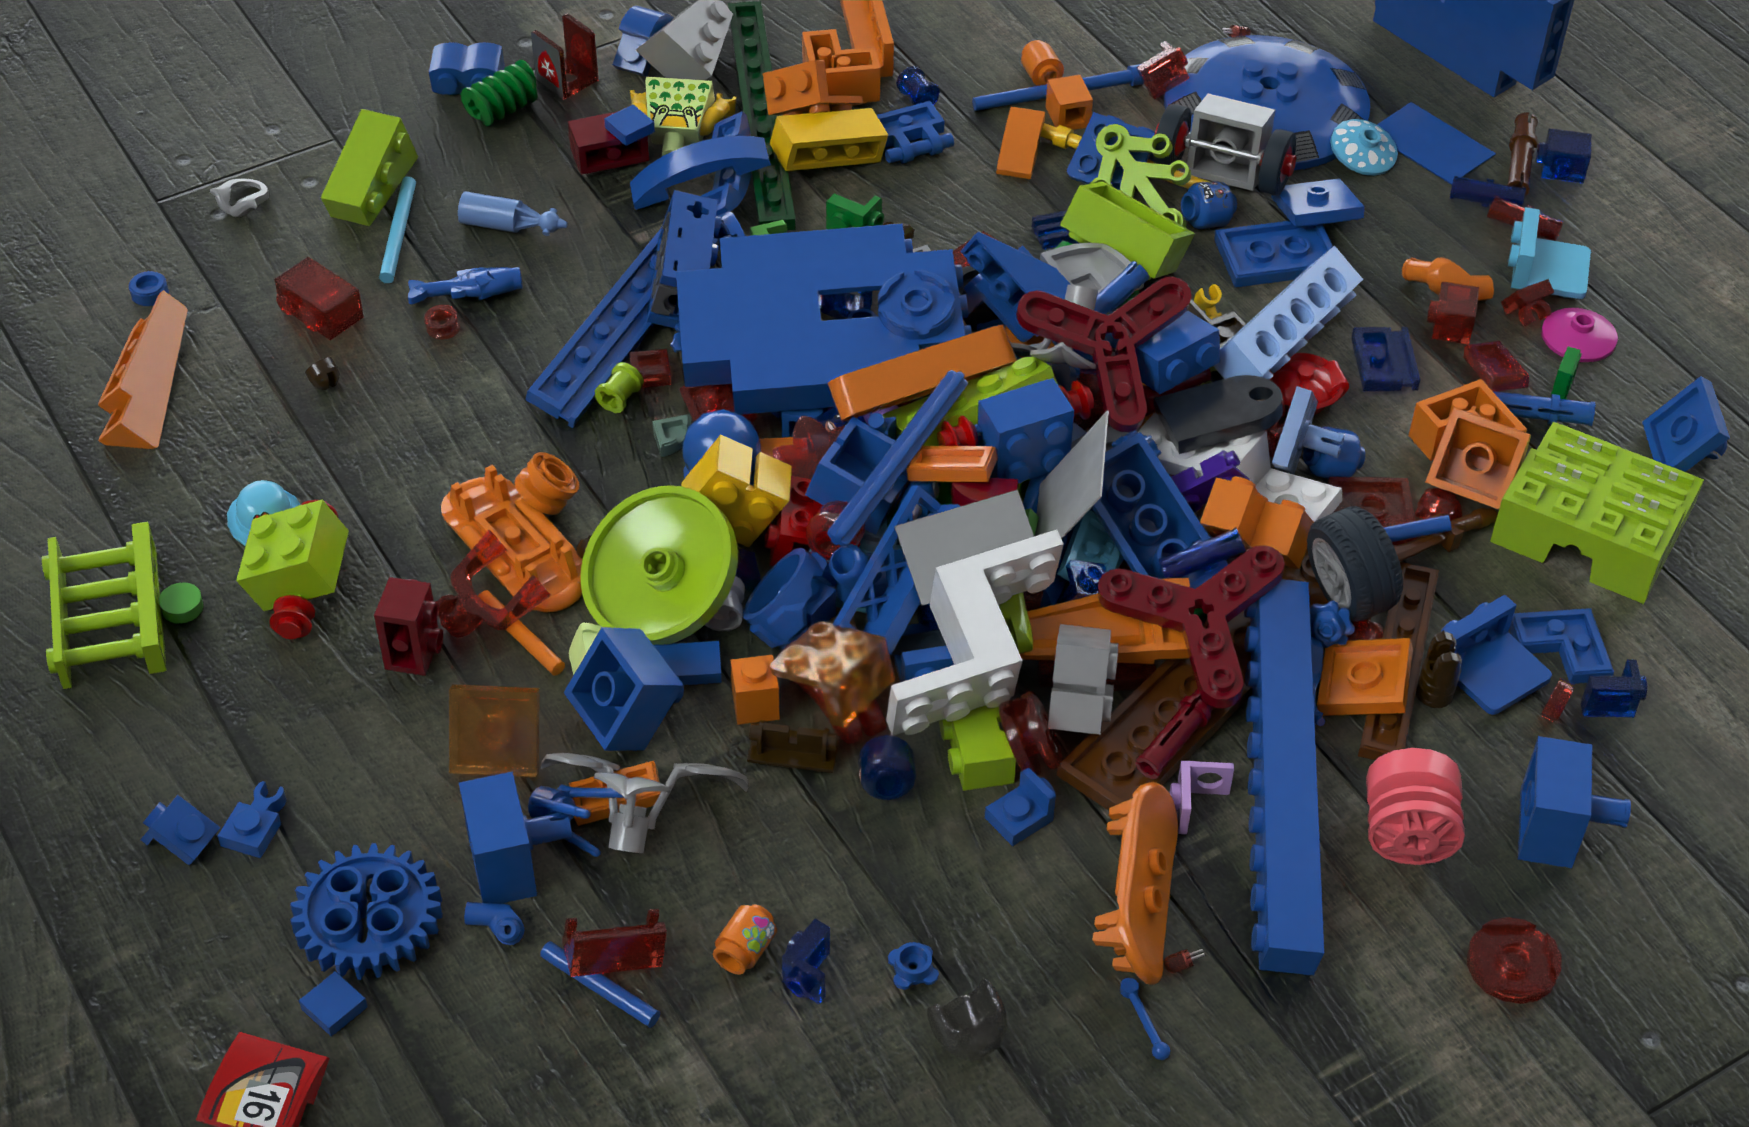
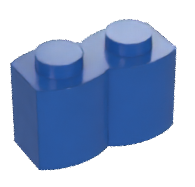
M486 42L475 43L470 46L459 43H442L434 46L429 68L432 92L445 95L461 94L462 89L471 87L472 84L478 81L482 82L483 78L489 75L493 76L499 70H504L505 63L502 46Z

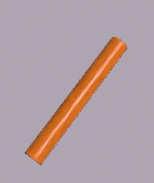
M485 590L478 595L477 603L553 676L559 675L564 670L565 663L490 591Z

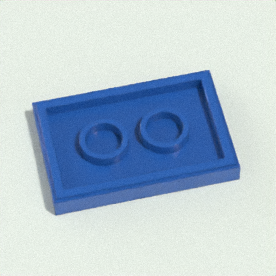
M1290 221L1215 230L1214 237L1234 287L1295 280L1312 263L1333 247L1323 224L1295 227Z

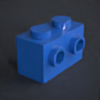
M1185 312L1180 318L1135 349L1142 383L1161 394L1220 363L1219 329L1193 313Z

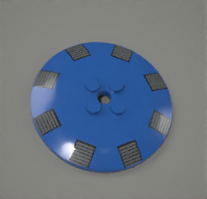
M1236 36L1202 45L1186 54L1176 63L1171 70V74L1168 75L1164 91L1165 110L1170 104H1178L1190 108V132L1192 130L1194 110L1207 94L1275 109L1272 133L1276 129H1281L1296 135L1295 155L1297 158L1294 170L1319 166L1336 159L1337 157L1332 151L1330 142L1333 130L1343 121L1351 119L1369 121L1370 99L1367 89L1358 75L1347 64L1334 55L1313 45L1276 36Z

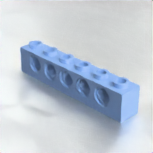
M1333 246L1304 270L1220 348V363L1214 365V367L1224 379L1250 375L1269 380L1273 377L1272 373H1275L1291 359V356L1308 343L1307 341L1324 327V324L1341 311L1340 309L1356 296L1353 289L1363 278L1340 251Z

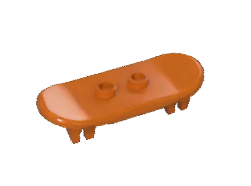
M490 465L485 468V477H478L461 484L457 482L451 485V490L444 497L441 504L444 520L517 602L531 610L557 612L569 608L582 596L580 579L583 559L578 556L572 544L542 512L533 508L521 497L510 480L505 479L502 474L497 475V469Z
M1148 782L1140 785L1134 791L1132 799L1109 808V816L1115 821L1107 823V831L1110 835H1122L1115 887L1119 909L1095 917V927L1098 930H1106L1094 932L1092 941L1096 946L1114 947V951L1118 956L1125 955L1124 957L1113 958L1112 967L1116 971L1133 972L1144 983L1155 985L1161 980L1163 975V955L1170 889L1178 838V817L1175 803L1169 791L1159 783Z

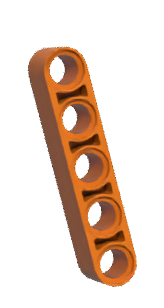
M997 325L844 374L829 381L828 386L841 421H848L852 416L858 418L870 412L873 413L931 394L950 370L962 372L965 375V380L970 381L1009 366L1017 361L1004 325Z

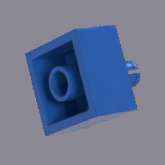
M601 627L566 687L564 694L605 751L645 750L672 704H676L682 699L684 685L641 629Z
M1538 736L1520 789L1518 860L1572 868L1589 821L1616 825L1621 828L1627 827L1631 810V801L1629 799L1622 800L1592 795V744Z
M513 771L460 782L459 788L482 903L502 904L537 896L531 851L534 845L573 838L568 815L559 812L527 819L526 815L523 816Z

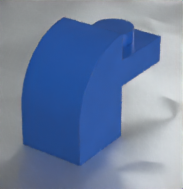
M637 5L631 7L619 26V30L623 34L612 65L616 69L647 77L651 64L636 49L674 18L667 13Z

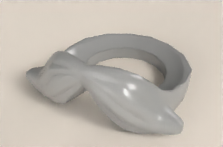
M232 179L217 188L210 189V193L215 196L219 208L233 217H242L269 198V190L266 185L253 179ZM248 185L260 190L239 199L233 206L229 204L233 187Z

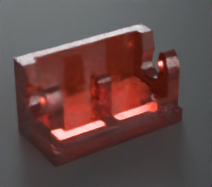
M659 909L648 910L646 925L590 931H576L577 918H567L562 945L570 976L662 967L667 930L664 922L658 923Z

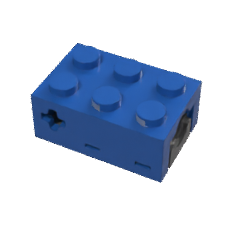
M674 190L658 237L647 322L674 328L679 323L676 271L710 269V266L714 267L719 245L713 244V238H718L722 217L716 216L718 200Z

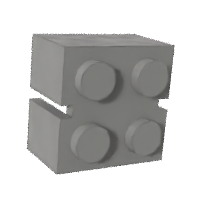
M1060 624L1048 729L1100 734L1101 722H1110L1114 685L1106 684V679L1115 680L1118 657V643H1110L1111 630Z

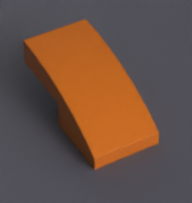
M1011 106L1001 144L996 174L1031 179L1037 159L1038 144L1045 122L1044 111Z

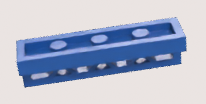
M912 485L832 624V626L866 653L891 655L920 604V599L905 557L903 561L895 562L893 545L898 536L894 526L914 521L912 511L918 502L930 511L928 516L961 507L959 504L941 505L919 485ZM885 571L888 587L882 596L875 597L873 580L877 573ZM866 606L868 623L861 633L849 622L857 608Z

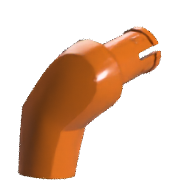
M1411 257L1404 262L1402 267V276L1405 280L1426 283L1431 291L1454 304L1490 300L1494 295L1493 280L1489 275H1469L1459 265L1443 257L1436 258L1432 262Z

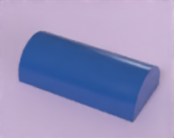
M1141 432L1105 452L1102 497L1091 509L1133 572L1158 579L1189 578L1190 588L1196 589L1228 565Z

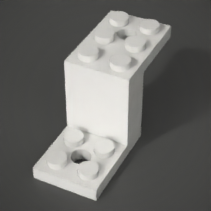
M1057 529L936 567L929 606L954 665L891 685L886 722L892 736L903 732L907 735L916 734L925 730L930 723L942 719L955 721L968 715L972 709L985 705L988 708L998 707L1008 702L1014 696L1022 658L999 608V604L1006 602L1012 595L1025 591L1029 593L1040 592L1054 582L1064 545Z

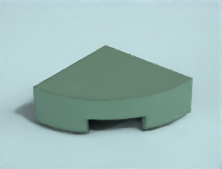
M690 414L652 421L653 433L661 457L671 455L682 448L687 428L691 425Z

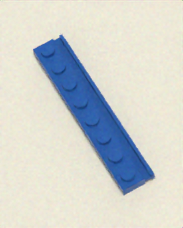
M661 229L528 389L526 401L556 419H559V417L569 422L568 426L573 428L596 400L595 389L601 383H606L609 380L614 366L620 362L625 363L655 325L647 322L658 237ZM713 238V244L718 245V239Z

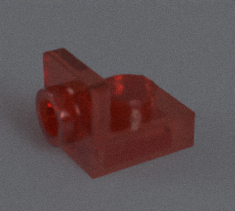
M1166 41L1159 44L1162 49L1161 53L1136 67L1149 95L1153 99L1158 98L1189 79L1184 67L1188 65V61L1183 51L1179 47H1172Z

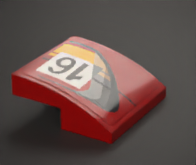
M239 1032L216 1071L196 1121L213 1127H299L307 1103L314 1105L330 1058Z

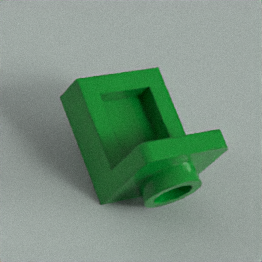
M835 193L826 201V229L883 225L884 213H882L881 197L875 195L865 206Z

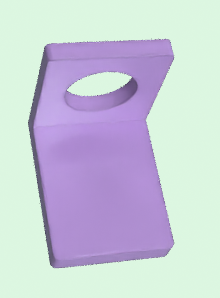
M1181 761L1178 783H1171L1170 795L1175 803L1178 816V834H1187L1191 814V793L1230 794L1234 773L1233 763ZM1205 773H1216L1222 777L1220 781L1215 783H1203L1197 778Z

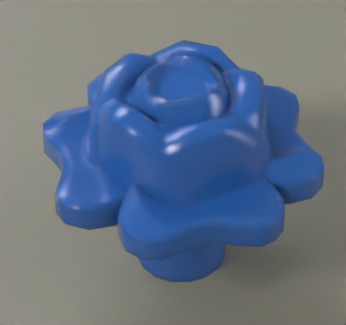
M1330 601L1324 605L1313 604L1311 606V637L1319 640L1324 648H1328L1333 644L1345 645L1348 640L1347 635H1351L1355 631V626L1350 620V610L1348 608L1339 609V605L1335 601Z

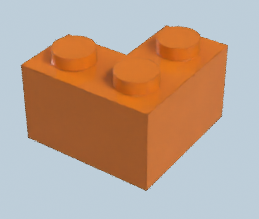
M836 29L802 32V63L824 60L829 96H862L863 104L880 101L881 67L875 47L841 50Z
M1480 379L1417 402L1408 436L1427 458L1432 461L1436 455L1453 407L1525 433L1527 428L1485 382Z
M1234 476L1230 481L1216 477L1200 520V524L1225 551L1241 555L1255 546L1265 545L1273 547L1283 556L1284 566L1300 569L1307 549V536L1311 525L1314 523L1305 512V507L1289 500H1282L1281 504L1269 502L1265 496L1257 491L1255 488L1256 484L1248 479Z

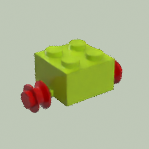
M323 499L305 501L294 508L253 519L236 581L263 611L274 610L269 620L270 626L276 633L286 639L302 638L311 632V620L315 616V608L308 599L335 592L349 530L339 520L335 508L323 501Z

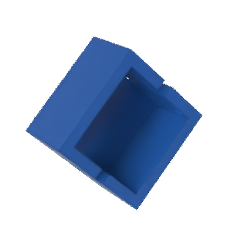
M852 416L837 437L836 442H833L818 463L805 495L840 515L844 505L839 504L847 505L895 440ZM906 469L862 526L863 529L874 535L878 533L887 520V515L898 504L908 486L909 481Z

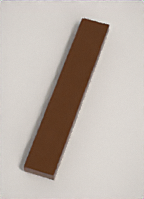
M1400 562L1403 575V592L1397 605L1388 610L1382 639H1411L1413 654L1406 713L1366 714L1358 757L1376 760L1378 757L1394 750L1405 749L1439 570Z

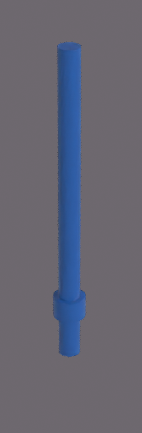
M1169 63L1146 67L1143 64L1128 66L1127 70L1084 77L1082 79L1088 91L1123 84L1137 86L1146 84V80L1168 77L1171 74V67ZM1047 84L973 97V108L975 111L1045 99Z

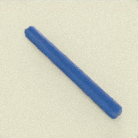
M950 370L946 373L828 529L827 535L831 538V542L837 546L839 544L846 547L850 544L968 385L962 372Z

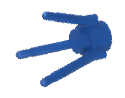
M563 784L557 789L540 786L532 792L529 798L528 812L531 818L560 812L567 814L569 820L573 816L588 819L591 815L590 811L575 806L573 797H624L613 788H581ZM572 832L573 838H566V840L594 857H598L601 854L598 848Z

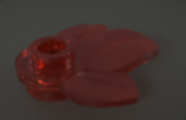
M804 415L800 416L794 427L793 445L774 448L772 450L773 458L791 465L792 476L812 479L818 463L833 442H836L837 437L845 426L837 427L828 433L817 420Z

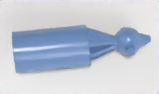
M465 191L461 195L458 205L459 223L514 233H517L520 229L540 226L543 230L542 234L545 236H549L550 233L561 228H567L568 222L556 214L557 210L555 208H550V211L540 215L521 200Z

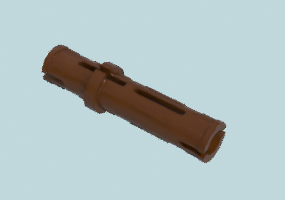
M1529 112L1517 115L1515 118V131L1509 142L1512 154L1506 191L1512 197L1514 187H1516L1515 198H1523L1529 193L1533 153L1538 146V139L1535 135L1538 119L1532 114L1530 123H1528Z

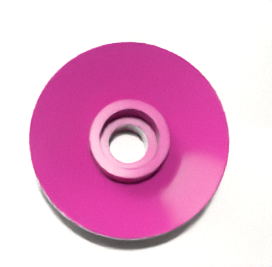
M1564 308L1554 311L1544 320L1541 330L1545 344L1559 356L1564 357L1568 346L1581 350L1580 362H1595L1605 359L1613 353L1618 341L1616 329L1611 322L1596 312L1582 308Z

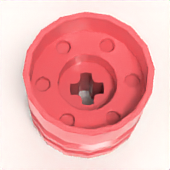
M1407 748L1394 750L1380 756L1369 766L1366 777L1367 802L1370 807L1368 811V839L1374 851L1383 858L1400 864L1422 865L1436 863L1451 857L1462 847L1465 838V828L1463 825L1464 812L1461 807L1463 798L1462 781L1457 763L1447 755L1431 749Z

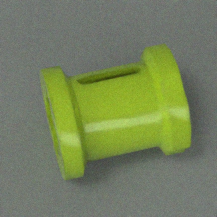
M624 362L617 363L612 369V376L606 383H601L595 389L597 402L604 409L613 413H621L626 407V400L634 392H638L644 384L640 372L634 366Z

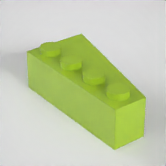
M1033 356L1023 357L1009 366L967 381L968 385L923 446H939L937 432L941 431L943 421H948L952 427L958 426V418L965 416L974 425L978 424L979 400L1050 378H1054L1057 383L1052 367ZM928 397L882 414L884 418L896 417V438L899 437Z

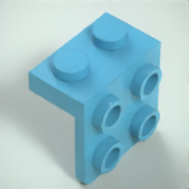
M1525 207L1522 222H1514L1511 235V243H1516V245L1512 244L1508 259V266L1513 267L1511 288L1557 295L1564 298L1583 299L1586 296L1591 250L1582 245L1537 238L1540 210Z

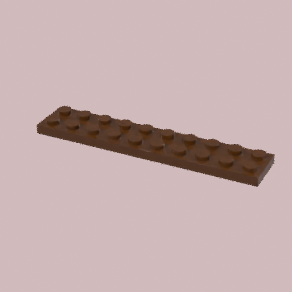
M1306 549L1300 569L1284 566L1282 579L1309 582V603L1311 608L1313 604L1324 605L1328 603V600L1315 578L1309 560L1308 549ZM1242 611L1227 623L1243 676V691L1240 700L1234 706L1228 708H1214L1211 712L1212 717L1206 726L1197 728L1183 745L1182 749L1177 752L1163 769L1158 778L1150 779L1144 776L1135 765L1137 761L1135 760L1177 713L1178 704L1183 697L1191 696L1198 688L1190 658L1167 659L1111 713L1110 722L1103 721L1101 723L1100 734L1090 733L1058 764L1057 776L1108 811L1110 807L1132 799V794L1142 784L1155 782L1164 785L1180 769L1181 761H1188L1248 700L1249 696H1252V687H1248L1245 684L1246 668L1248 661H1251V652H1246L1244 647L1247 627L1250 626V618H1245L1244 611ZM1207 621L1203 624V628L1205 629L1207 626Z

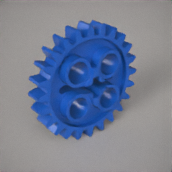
M372 843L368 853L364 854L361 853L357 845H353L352 856L346 858L340 851H335L336 863L331 865L323 860L318 861L321 871L319 875L306 872L307 886H298L295 889L298 901L291 902L293 918L290 921L299 949H305L309 962L318 959L321 971L323 972L330 969L334 964L337 973L341 977L350 968L355 969L357 980H361L365 970L370 968L373 969L377 978L381 977L382 966L387 964L397 972L400 970L398 959L405 957L410 961H416L414 947L428 949L430 945L427 934H438L439 932L437 919L443 917L441 908L442 898L440 888L436 883L434 872L427 873L424 860L414 863L412 853L409 850L398 858L395 845H390L384 854L378 852L376 843ZM373 878L370 884L372 902H369L367 905V881ZM367 914V939L361 943L362 935H364L362 918H365Z

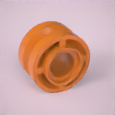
M544 452L534 454L527 463V467L523 468L515 478V487L521 497L533 508L548 515L559 514L566 506L567 500L571 499L580 487L578 478L568 465L559 458Z

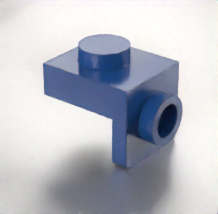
M177 795L168 807L159 802L148 815L143 824L149 830L140 840L148 845L154 838L187 865H190L221 827Z

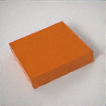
M1411 639L1347 641L1345 645L1333 644L1325 648L1317 701L1318 710L1323 713V716L1406 713L1413 654Z

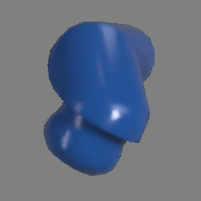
M480 902L466 903L464 915L466 925L488 926L496 938L506 945H514L522 939L525 931L524 924L510 905Z

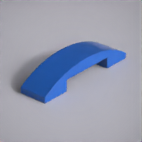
M741 111L716 123L712 139L727 136H751L747 115ZM733 166L716 171L712 191L701 195L702 197L718 200L716 216L735 209L741 203L749 186L751 172L737 176Z
M754 136L719 137L696 142L662 156L645 167L630 182L635 209L637 210L669 199L667 187L730 166L734 167L736 175L739 176L771 165L765 139Z

